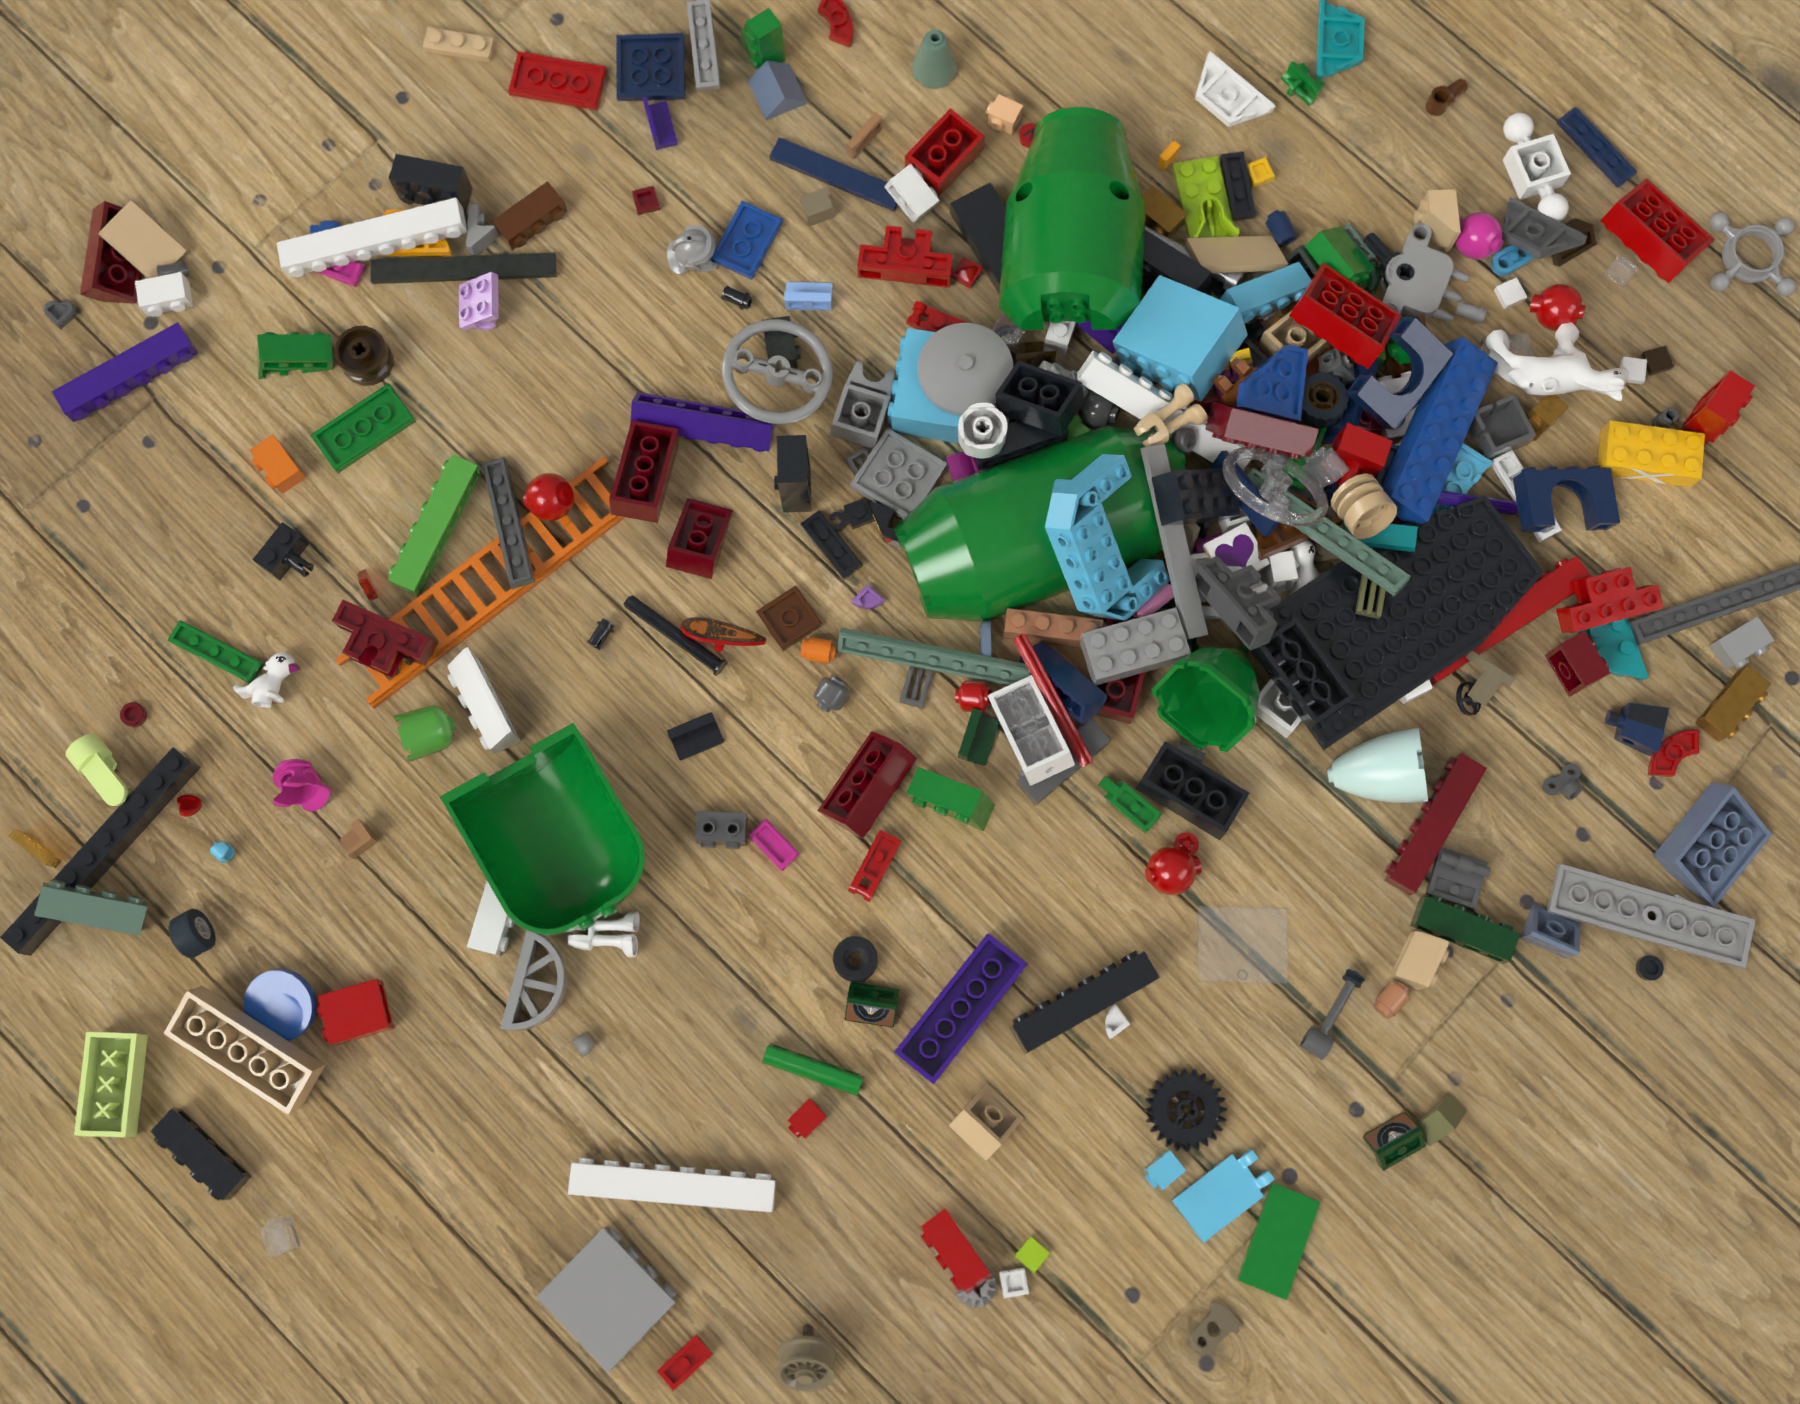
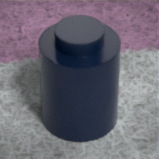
M1276 210L1267 216L1268 220L1265 222V225L1279 248L1291 244L1299 237V233L1285 211L1280 212Z

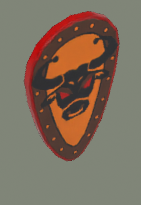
M688 618L683 620L680 625L681 631L686 636L702 642L715 643L714 650L716 652H722L724 645L758 646L766 644V638L758 633L709 618Z

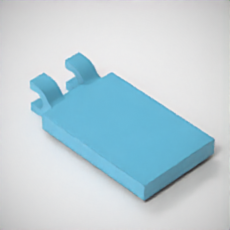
M1249 1149L1238 1159L1233 1154H1230L1171 1200L1203 1243L1263 1198L1264 1195L1260 1189L1275 1180L1270 1172L1266 1170L1255 1178L1247 1168V1166L1258 1159L1253 1150Z

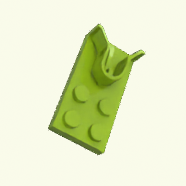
M1218 156L1173 163L1172 171L1180 206L1187 213L1184 222L1187 237H1238L1239 227L1236 228L1233 224Z

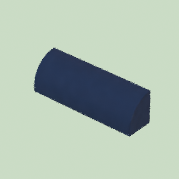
M1044 641L1033 645L1068 713L1081 724L1092 719L1103 707L1107 694ZM1020 655V662H1019V663H1024V664H1025V662H1024L1022 656Z

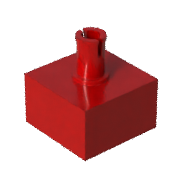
M1347 423L1333 440L1325 465L1344 472L1339 486L1357 475L1366 473L1375 477L1384 467L1393 441Z

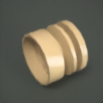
M1365 473L1347 480L1336 490L1331 499V507L1344 521L1351 534L1357 539L1371 538L1379 534L1390 525L1397 514V506L1371 474Z

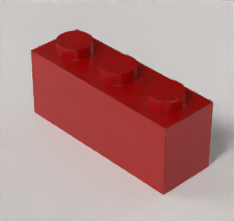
M943 1209L920 1226L924 1232L921 1238L929 1249L934 1246L939 1254L935 1257L943 1270L949 1268L953 1274L950 1280L958 1292L963 1289L968 1295L992 1277L946 1209Z

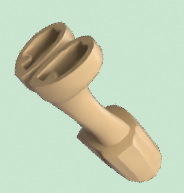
M1182 383L1176 387L1174 398L1168 405L1154 414L1148 412L1133 430L1139 436L1150 431L1151 427H1154L1157 432L1151 434L1142 443L1145 447L1168 442L1169 435L1178 428L1190 423L1202 425L1208 420L1205 410L1199 404H1193L1181 415L1164 424L1163 421L1194 401L1193 392L1186 384Z

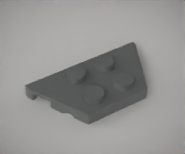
M1512 197L1508 200L1502 227V239L1515 247L1541 259L1581 246L1586 242L1587 235Z

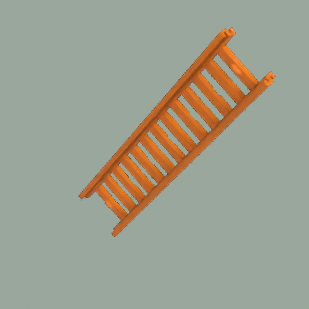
M602 457L569 482L574 492V503L593 526L581 534L567 515L559 519L560 524L574 540L566 547L562 548L542 522L531 512L521 519L522 527L524 528L530 523L555 554L543 563L526 542L531 564L536 569L533 571L534 583L516 589L511 588L505 592L480 560L492 552L506 570L498 536L389 618V620L410 629L403 619L415 610L440 643L436 645L426 666L417 662H413L408 666L403 659L398 668L400 673L390 681L384 674L365 666L381 686L366 698L367 702L374 709L625 518L611 515L610 512L603 519H600L575 489L587 480L610 509L609 498L611 494L594 475L608 464L605 457ZM471 567L476 570L497 597L487 607L461 576ZM452 581L478 612L468 621L464 619L442 591ZM433 596L459 627L449 636L444 633L422 605ZM342 654L335 660L341 666L349 660V656Z

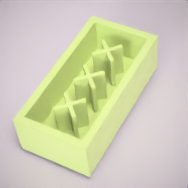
M86 1032L74 1136L137 1137L148 1035Z

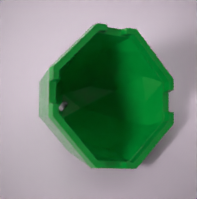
M1242 644L1238 648L1202 647L1178 660L1151 689L1153 696L1157 697L1159 702L1157 709L1158 717L1196 748L1205 749L1208 745L1219 746L1220 751L1228 752L1256 724L1260 692L1255 671L1247 654L1249 649L1246 645Z

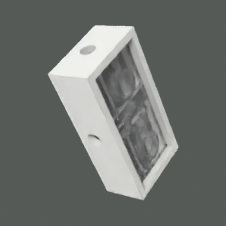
M1032 675L987 695L1030 786L1075 765L1070 750Z

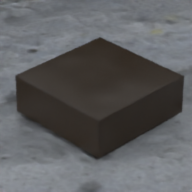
M1666 346L1644 351L1641 354L1642 358L1647 360L1646 369L1649 376L1671 370L1674 367Z

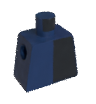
M1628 703L1621 708L1620 713L1609 710L1605 717V724L1617 727L1614 736L1616 741L1645 755L1652 756L1660 751L1669 708Z

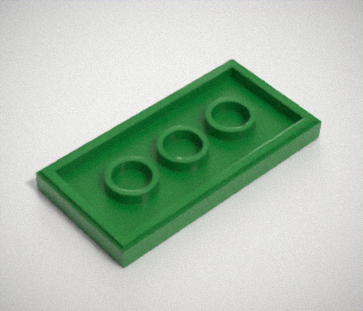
M387 383L310 436L338 474L415 423L416 420L392 386Z
M1271 1182L1237 1280L1287 1300L1320 1202Z

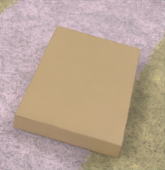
M132 200L98 233L148 279L158 277L157 265L175 264L187 251Z

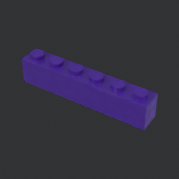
M177 322L53 390L52 393L63 413L73 422L83 420L95 410L107 407L113 400L127 396L133 389L150 383L153 378L170 372L173 367L190 361L193 356L199 353L185 329Z
M637 392L632 400L631 420L677 428L678 435L688 440L701 439L711 444L724 443L734 448H752L757 452L770 451L773 444L775 424L755 419L739 409Z

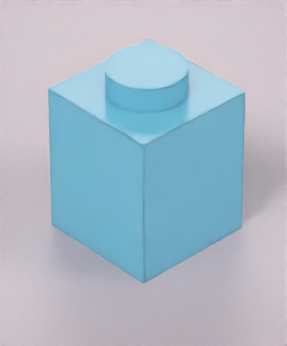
M1166 1150L1144 1168L1147 1173L1144 1178L1153 1189L1158 1187L1160 1190H1164L1186 1170L1170 1150Z

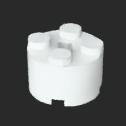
M990 403L971 405L961 415L958 424V441L964 453L975 458H989L1000 453L1005 444L1007 434L1005 415ZM979 429H984L985 433H981Z

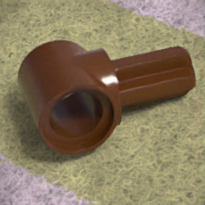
M1458 79L1448 87L1438 86L1434 88L1426 102V111L1432 116L1442 115L1446 108L1454 103V98L1468 89L1466 80Z

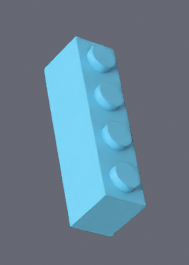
M1300 262L1229 288L1220 300L1239 307L1245 324L1257 315L1262 317L1275 308L1283 309L1290 302L1295 300L1297 302L1311 279Z

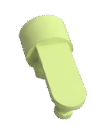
M87 734L75 740L68 747L66 757L79 774L88 779L103 800L110 806L122 805L133 789L126 788L114 772L117 762L113 759L111 750L97 734Z

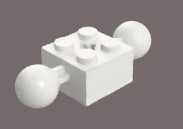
M1515 113L1505 121L1503 131L1509 141L1518 145L1510 147L1503 158L1504 165L1519 200L1539 194L1541 200L1538 204V211L1560 222L1566 217L1569 206L1566 198L1554 193L1553 189L1564 185L1571 175L1554 134L1531 140L1534 130L1532 119L1527 114Z

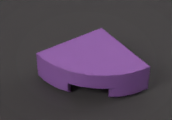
M867 584L851 603L862 609H874L884 604L885 599Z

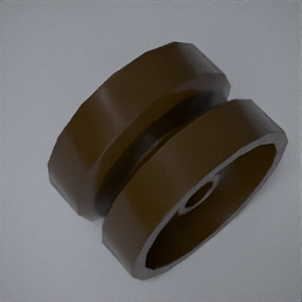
M354 326L345 330L337 339L334 356L338 365L354 383L362 386H372L384 381L390 375L394 366L393 353L383 336L374 328Z

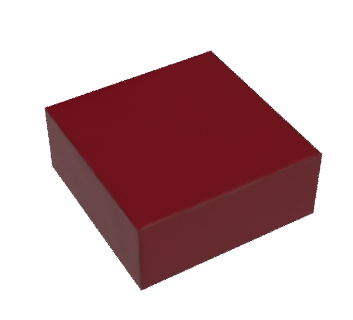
M654 186L632 191L638 216L660 210Z

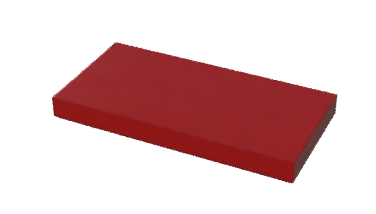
M518 51L508 93L511 96L598 111L607 68L597 64Z

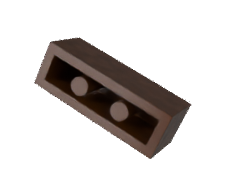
M547 181L493 219L492 223L496 226L499 235L513 251L517 247L524 246L528 239L535 234L542 233L546 226L553 221L560 220L567 212L564 200Z

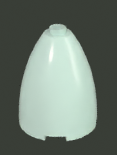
M1419 728L1396 731L1367 740L1343 753L1332 762V768H1327L1329 783L1334 782L1336 788L1361 798L1391 803L1428 801Z

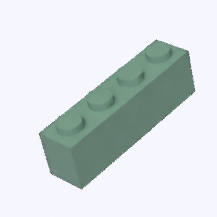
M49 880V883L43 882L34 916L140 936L148 902H143L144 898L134 895H128V898L118 897V893L108 890H102V893L92 892V888L83 885H76L75 888L66 887L64 882Z

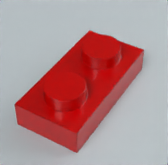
M696 1334L657 1370V1373L674 1391L704 1364L713 1353Z

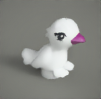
M1307 540L1290 548V551H1293L1298 574V579L1292 586L1290 595L1323 574H1319L1314 566L1313 560L1316 546L1314 540Z
M278 652L271 656L269 661L266 662V666L263 667L264 670H268L266 674L257 677L249 685L235 684L233 686L234 691L243 699L252 697L251 704L270 708L272 701L284 703V698L279 695L281 682L291 673L300 670V667L295 663L291 654Z

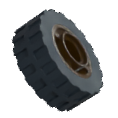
M1322 372L1313 373L1307 378L1305 377L1301 421H1304L1308 426H1314V428H1327L1330 425L1336 424L1337 420L1339 421L1345 412L1349 402V397L1346 394L1348 390H1346L1344 383H1341L1336 376L1333 377L1331 374H1323Z

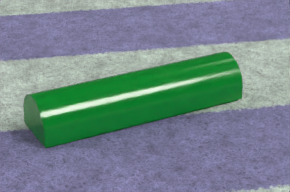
M772 1043L767 1046L762 1061L763 1064L858 1096L864 1079L861 1074Z

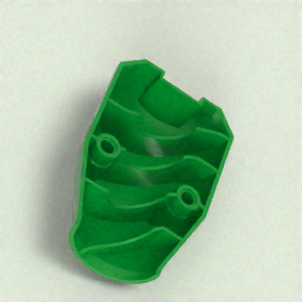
M1069 107L1047 114L1036 125L1034 139L1006 204L999 293V310L1021 330H1045V321L1060 323L1062 321L1084 323L1091 321L1092 330H1116L1129 319L1141 302L1146 209L1126 142V129L1115 116L1095 108Z

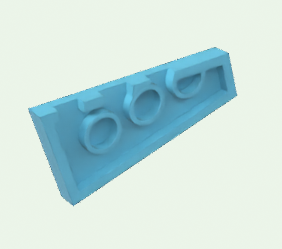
M1463 443L1442 490L1467 494V491L1473 484L1477 483L1482 477L1483 472L1493 464V461ZM1436 504L1432 514L1455 506Z

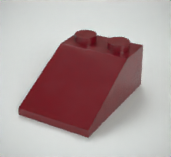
M687 498L668 546L666 567L712 579L720 558L733 510Z

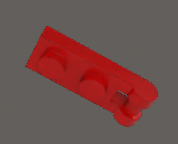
M915 301L912 308L913 313L909 315L906 324L912 328L937 332L952 324L969 323L928 307L919 301ZM922 315L928 317L926 322L920 320Z
M879 830L848 891L853 894L858 893L864 896V900L870 902L902 841ZM863 877L872 881L869 887L860 884Z

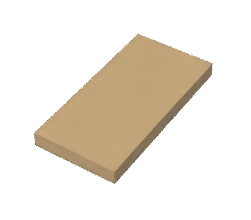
M1272 236L1187 238L1185 243L1192 259L1211 271V273L1276 271L1288 266V262Z

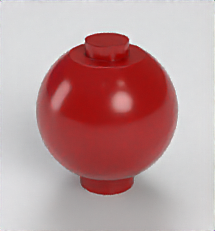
M1556 284L1546 288L1540 295H1533L1529 312L1536 314L1538 322L1544 328L1557 331L1561 324L1572 322L1576 325L1578 319H1583L1586 305H1582L1583 299L1575 288L1565 284Z
M544 473L536 476L529 483L523 497L525 507L537 518L545 521H556L566 516L571 510L574 502V492L570 483L564 477L555 473Z
M1165 846L1158 849L1150 857L1145 870V877L1160 893L1178 895L1184 893L1192 886L1196 875L1201 874L1202 866L1200 859L1196 855L1191 856L1185 849L1178 846Z

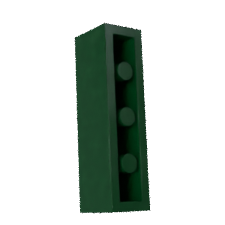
M1429 894L1419 899L1410 924L1411 927L1500 963L1511 962L1520 933L1513 931L1514 927L1505 923H1499V925L1492 923L1490 918L1483 914L1476 913L1472 915L1466 912L1467 909L1457 904L1450 906L1443 903V899L1435 895Z

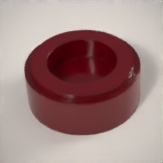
M136 702L125 704L120 711L121 721L129 727H139L147 718L146 709Z

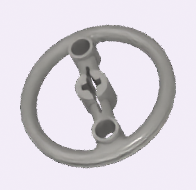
M781 319L758 321L742 329L727 346L722 363L724 386L735 405L749 416L773 424L796 422L814 413L826 399L833 376L830 356L820 339L802 325ZM767 331L787 332L798 336L812 347L820 361L822 373L816 369L802 371L791 368L789 361L783 356H773L767 361L753 357L752 353L747 349L739 348L746 340L759 333ZM745 359L748 363L742 364L738 360ZM733 369L740 374L751 371L765 375L767 383L773 387H780L789 382L802 386V389L807 393L816 394L807 404L793 411H767L753 405L741 394L734 381ZM807 379H814L817 383L811 384Z

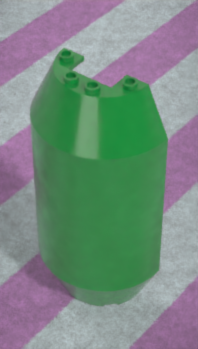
M1102 426L936 487L894 528L898 541H900V548L902 551H905L919 588V598L926 617L931 619L982 622V620H992L1006 615L1007 608L1019 610L1070 591L1045 529L1053 485L1057 479L1072 480L1102 454L1124 455L1132 475L1128 481L1102 502L1125 567L1130 569L1141 558L1154 560L1163 550L1140 449L1145 447L1142 442L1157 431L1150 430L1137 436L1133 430L1134 428ZM1169 437V441L1164 444L1170 470H1186L1184 466L1186 460L1183 452L1177 451L1171 437Z

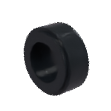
M1648 955L1641 957L1636 963V972L1643 980H1656L1663 974V963L1656 956Z

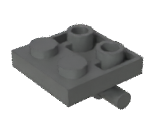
M1442 847L1434 861L1425 895H1435L1442 898L1443 901L1474 910L1477 906L1484 876H1489L1491 868L1487 867L1488 862Z

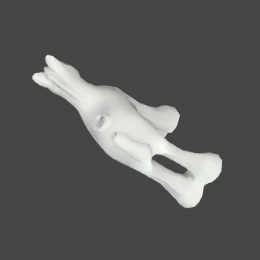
M1572 322L1561 324L1556 331L1555 339L1558 342V348L1554 350L1551 357L1520 356L1509 351V338L1503 330H1494L1486 338V346L1491 351L1488 355L1498 362L1493 374L1518 386L1527 394L1555 395L1588 390L1608 395L1616 401H1622L1621 390L1625 388L1624 386L1629 377V371L1625 367L1608 369L1601 372L1593 370L1586 354L1574 346V342L1579 337V330Z

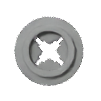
M991 1272L992 1277L986 1280V1283L980 1287V1297L974 1290L967 1295L963 1289L958 1292L955 1288L956 1294L963 1304L973 1308L982 1307L993 1299L996 1291V1281Z

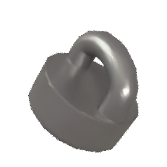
M1181 428L1171 434L1173 444L1178 451L1189 453L1195 447L1196 434L1193 429Z

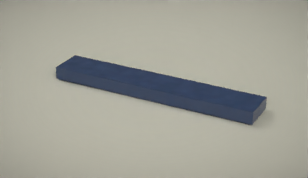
M778 138L770 154V160L890 211L894 212L898 205L885 188L888 182L783 138Z

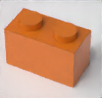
M273 434L249 450L254 457L251 462L259 472L264 470L267 474V477L264 479L273 490L277 488L283 494L306 478Z

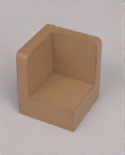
M360 819L351 823L350 826L353 829L340 838V842L347 850L345 853L352 859H355L378 842L365 822Z

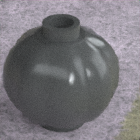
M1089 389L1079 409V417L1083 420L1086 427L1097 429L1102 426H1108L1109 422L1114 424L1121 407Z

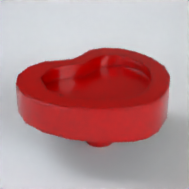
M193 795L178 797L177 806L179 807L180 815L189 817L196 814L202 807L201 799Z

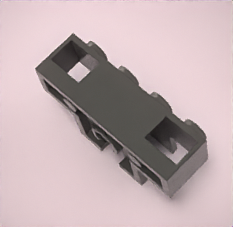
M1218 556L1198 563L1194 574L1198 591L1246 647L1251 651L1269 643L1277 625V622L1273 619L1274 614L1269 608L1279 605L1281 600L1276 591L1270 586L1262 593L1256 594L1257 591L1253 592L1250 586L1259 583L1262 576L1252 565L1232 572Z

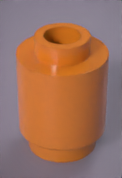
M815 637L803 638L800 657L806 658L807 661L829 664L830 660H835L837 646L833 645V640Z

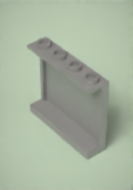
M607 1227L602 1228L536 1297L608 1373L678 1301L674 1297L677 1294L676 1291L668 1283L663 1285L657 1279L659 1274L649 1264L645 1267L638 1260L641 1257L640 1254L632 1246L627 1248L621 1242L623 1237L613 1227L610 1230Z

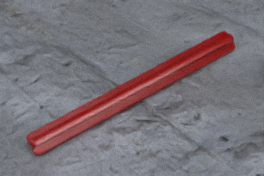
M1024 633L1015 637L1013 642L1080 766L1084 767L1092 763L1093 758L1027 635Z

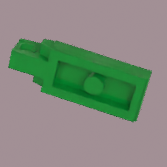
M1107 776L1099 782L1098 786L1107 793L1104 798L1143 833L1146 834L1162 815L1125 782L1122 783L1118 780L1114 783Z

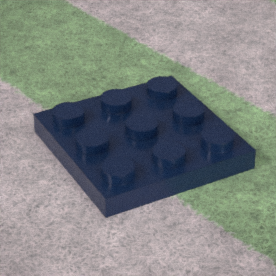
M684 33L616 35L617 101H643V97H647L648 101L685 99Z

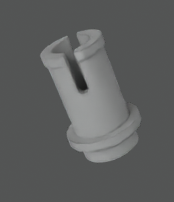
M1460 300L1455 315L1475 321L1474 324H1477V322L1482 324L1487 310L1483 309L1484 306L1479 308Z

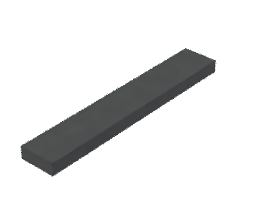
M503 457L484 463L482 467L509 584L512 589L534 583L535 578L507 460Z

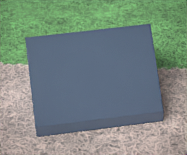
M766 61L748 80V84L765 120L807 104V100L790 64Z
M1534 903L1523 927L1520 939L1565 959L1577 956L1580 952V923L1546 912L1547 908Z

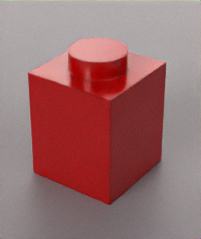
M809 1098L788 1119L791 1123L788 1128L797 1138L802 1135L806 1139L828 1117Z

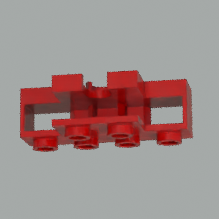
M886 225L883 247L860 244L857 264L858 278L950 288L953 255L931 252L932 230L916 229L915 239L901 238L902 227Z
M1631 567L1607 570L1601 572V575L1594 577L1591 575L1572 580L1578 603L1556 609L1561 633H1571L1662 609L1664 605L1659 584L1635 587Z

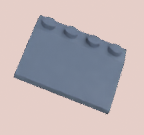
M1712 782L1653 856L1668 873L1709 907L1715 908L1771 837L1772 833L1733 786Z

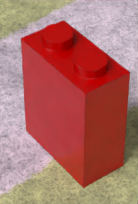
M374 979L318 996L319 1003L316 1004L318 1015L323 1018L325 1026L322 1027L323 1038L329 1045L337 1046L394 1029L382 980Z

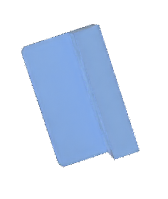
M787 282L786 292H784L785 310L832 311V284Z

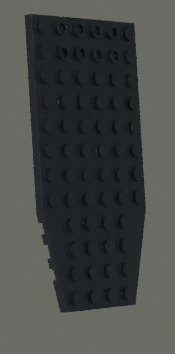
M1486 496L1458 504L1456 507L1438 511L1431 515L1428 522L1417 525L1418 523L1416 522L1400 524L1418 527L1415 552L1370 547L1411 576L1408 583L1396 596L1385 591L1382 615L1379 619L1355 614L1362 574L1343 560L1280 601L1279 605L1269 608L1274 614L1273 619L1277 622L1274 633L1269 643L1251 651L1323 750L1480 646L1544 573ZM1369 578L1367 580L1363 610L1367 609L1371 586ZM1379 585L1376 586L1372 612H1375Z

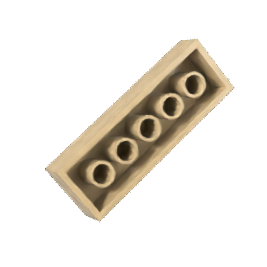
M203 986L186 992L164 1032L166 1036L286 1114L302 1108L325 1067L317 1059Z

